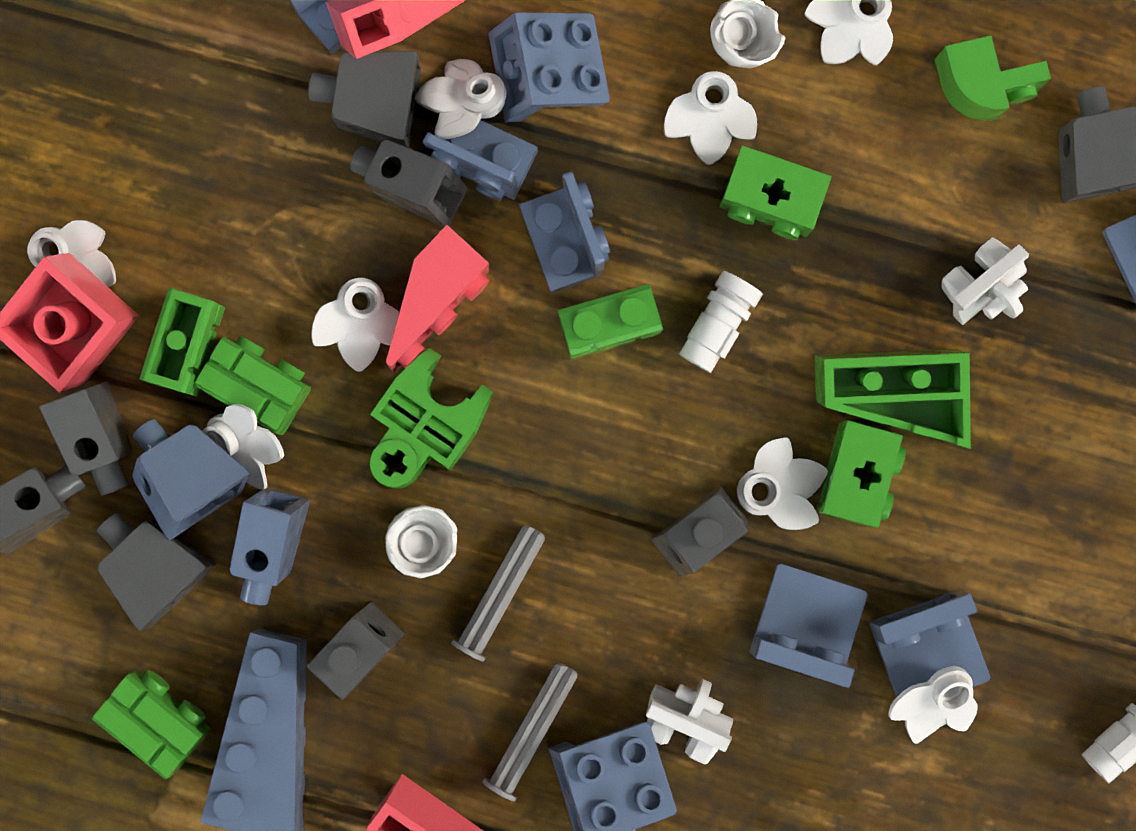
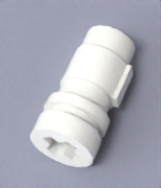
M726 271L721 273L715 283V286L718 288L717 291L711 290L707 299L710 302L705 311L700 314L687 336L688 340L679 353L680 356L709 373L712 372L720 357L725 359L739 335L736 331L742 320H748L751 315L748 309L750 307L755 308L763 295L751 284Z
M1133 703L1125 709L1127 714L1120 721L1114 722L1094 740L1095 743L1081 754L1108 784L1136 763V705Z

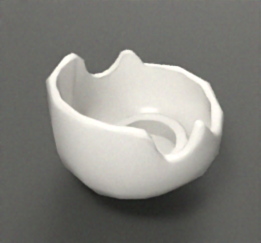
M729 0L721 4L712 20L710 28L711 40L716 53L729 65L748 69L775 59L785 41V36L781 35L778 29V13L769 6H766L761 0Z
M427 505L406 508L394 517L386 533V552L389 561L404 575L422 579L439 574L456 555L457 527L441 509Z

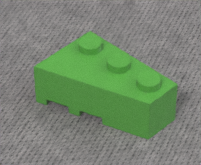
M957 349L815 355L816 402L822 406L971 449L970 353Z

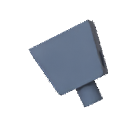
M153 419L144 423L133 434L134 440L144 451L137 458L132 475L134 482L169 541L242 493L250 473L197 426L188 425L172 436H169L161 425Z
M266 488L243 502L230 566V574L244 578L240 595L242 601L254 605H267L272 586H277L290 574L310 499Z

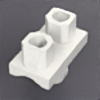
M992 237L975 253V261L986 272L976 280L962 266L956 267L942 279V289L953 303V316L963 325L980 310H983L984 314L991 320L1000 312L1005 313L1011 318H1016L1021 314L1023 306L1018 298L1028 290V287L1019 278L1027 272L1024 261L1029 257V253L1019 244L1010 250L1006 245Z
M701 679L696 690L679 684L676 692L656 684L650 695L646 717H648L647 723L651 726L656 743L661 745L668 744L674 730L690 736L686 743L685 753L690 758L703 764H708L718 749L726 752L732 738L730 730L733 718L720 713L723 703L709 697L712 686L711 682Z

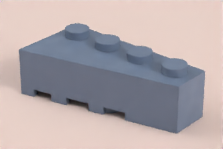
M265 628L250 632L200 823L230 831H304L303 795L305 794V774L303 772L304 746L306 741L304 702L306 701L307 639Z

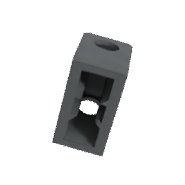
M349 52L342 53L337 76L312 73L309 83V100L333 104L331 118L335 125L342 130L378 142L389 140L409 148L416 106L415 95L418 92L422 68L418 52H373L358 59Z
M1105 86L1087 89L1078 93L1077 99L1082 117L1068 122L1059 129L1058 134L1063 204L1136 189V107L1111 111Z
M389 140L381 142L377 151L363 145L358 147L351 160V171L365 177L364 183L381 199L443 228L446 225L450 227L468 190L447 163Z
M107 381L39 406L73 476L91 471L101 496L128 485L118 460L131 453L132 447ZM93 440L97 443L99 450L93 445Z
M66 465L48 477L46 473L35 467L1 485L0 553L11 554L67 517L71 510L64 500L87 487L81 475L73 476ZM40 494V503L31 510L33 497Z
M720 485L651 538V541L680 577L696 572L749 530L750 522Z
M115 513L104 521L96 531L113 549L98 564V571L139 631L153 627L216 566L209 557L179 535L169 541L157 520H145L134 529L119 513Z
M371 602L345 624L307 667L341 700H344L406 633ZM369 624L372 625L373 627H375V628L380 632V634H381L382 636H380L379 634H377V633L369 626Z

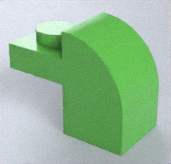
M991 35L945 46L934 59L943 93L949 103L963 115L977 120L998 119L1010 108L1009 104H1017L1037 97V91L1051 79L1047 61L1000 71Z

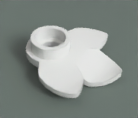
M813 0L805 11V17L825 28L821 37L820 53L823 62L826 64L844 63L854 58L860 52L869 63L878 65L891 49L893 34L887 22L892 10L891 0ZM863 2L871 3L874 6L875 13L872 15L863 14L859 4Z
M457 59L446 63L444 77H435L427 81L415 95V100L420 106L440 113L435 127V136L446 140L472 132L481 118H491L497 115L505 104L506 87L499 76L493 73H483L478 63L468 59Z
M718 71L704 73L695 81L690 93L675 98L668 108L664 122L665 136L669 138L690 136V143L696 155L707 165L717 162L726 153L732 137L740 140H754L757 131V116L752 105L738 97L736 84L731 77ZM710 89H716L722 94V100L718 103H711L706 99L705 93Z
M75 220L65 225L62 229L57 227L42 228L31 237L27 253L35 267L43 257L52 256L49 252V246L51 242H54L58 247L59 254L70 253L107 287L116 283V274L112 262L104 253L98 250L105 237V231L98 225L87 220Z
M367 278L352 279L341 287L337 300L323 305L315 315L311 330L313 345L327 346L337 343L338 350L344 361L357 372L363 371L374 360L380 343L391 345L399 311L384 303L383 292L374 281ZM356 293L365 295L368 300L367 307L364 310H358L352 304V298Z
M232 404L226 407L224 414H217L212 417L203 432L250 473L246 481L248 484L257 489L264 490L267 488L264 464L277 463L283 459L284 450L273 433L268 429L257 426V418L252 409L242 404Z
M789 438L772 440L759 449L756 454L753 470L744 474L737 486V498L740 505L747 512L754 515H768L780 528L789 530L809 528L819 522V517L807 498L811 497L821 486L828 470L812 460L793 459ZM757 483H763L768 489V495L762 501H757L752 496V488Z
M950 666L934 673L928 682L912 685L902 691L891 704L888 715L891 720H905L906 730L915 744H918L945 724L955 730L964 732L973 722L978 709L977 703L973 699L972 678L961 667Z

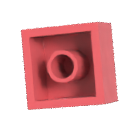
M70 253L45 256L0 312V340L61 393L84 385L140 315Z

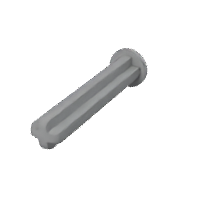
M524 525L521 528L459 641L452 640L451 644L454 647L484 662L486 657L482 655V652L545 540L542 532L529 525Z
M557 663L554 666L492 778L485 777L482 783L490 790L508 800L515 801L517 799V795L513 791L577 679L575 670L562 663Z

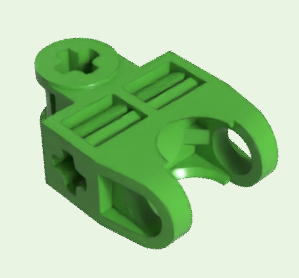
M431 348L420 354L395 378L370 414L389 428L371 455L370 469L379 483L391 488L400 489L413 484L431 458L452 470L477 434L494 391L483 384L471 399L466 397L457 405L443 406L436 403L431 396L430 388L434 378L431 373L438 364L441 355ZM393 403L418 419V424L393 408ZM430 427L456 446L454 449L429 433L427 429ZM403 452L405 456L402 462L407 466L406 472L403 474L394 472L389 476L387 473L390 466L385 462L386 458L389 455L398 457Z

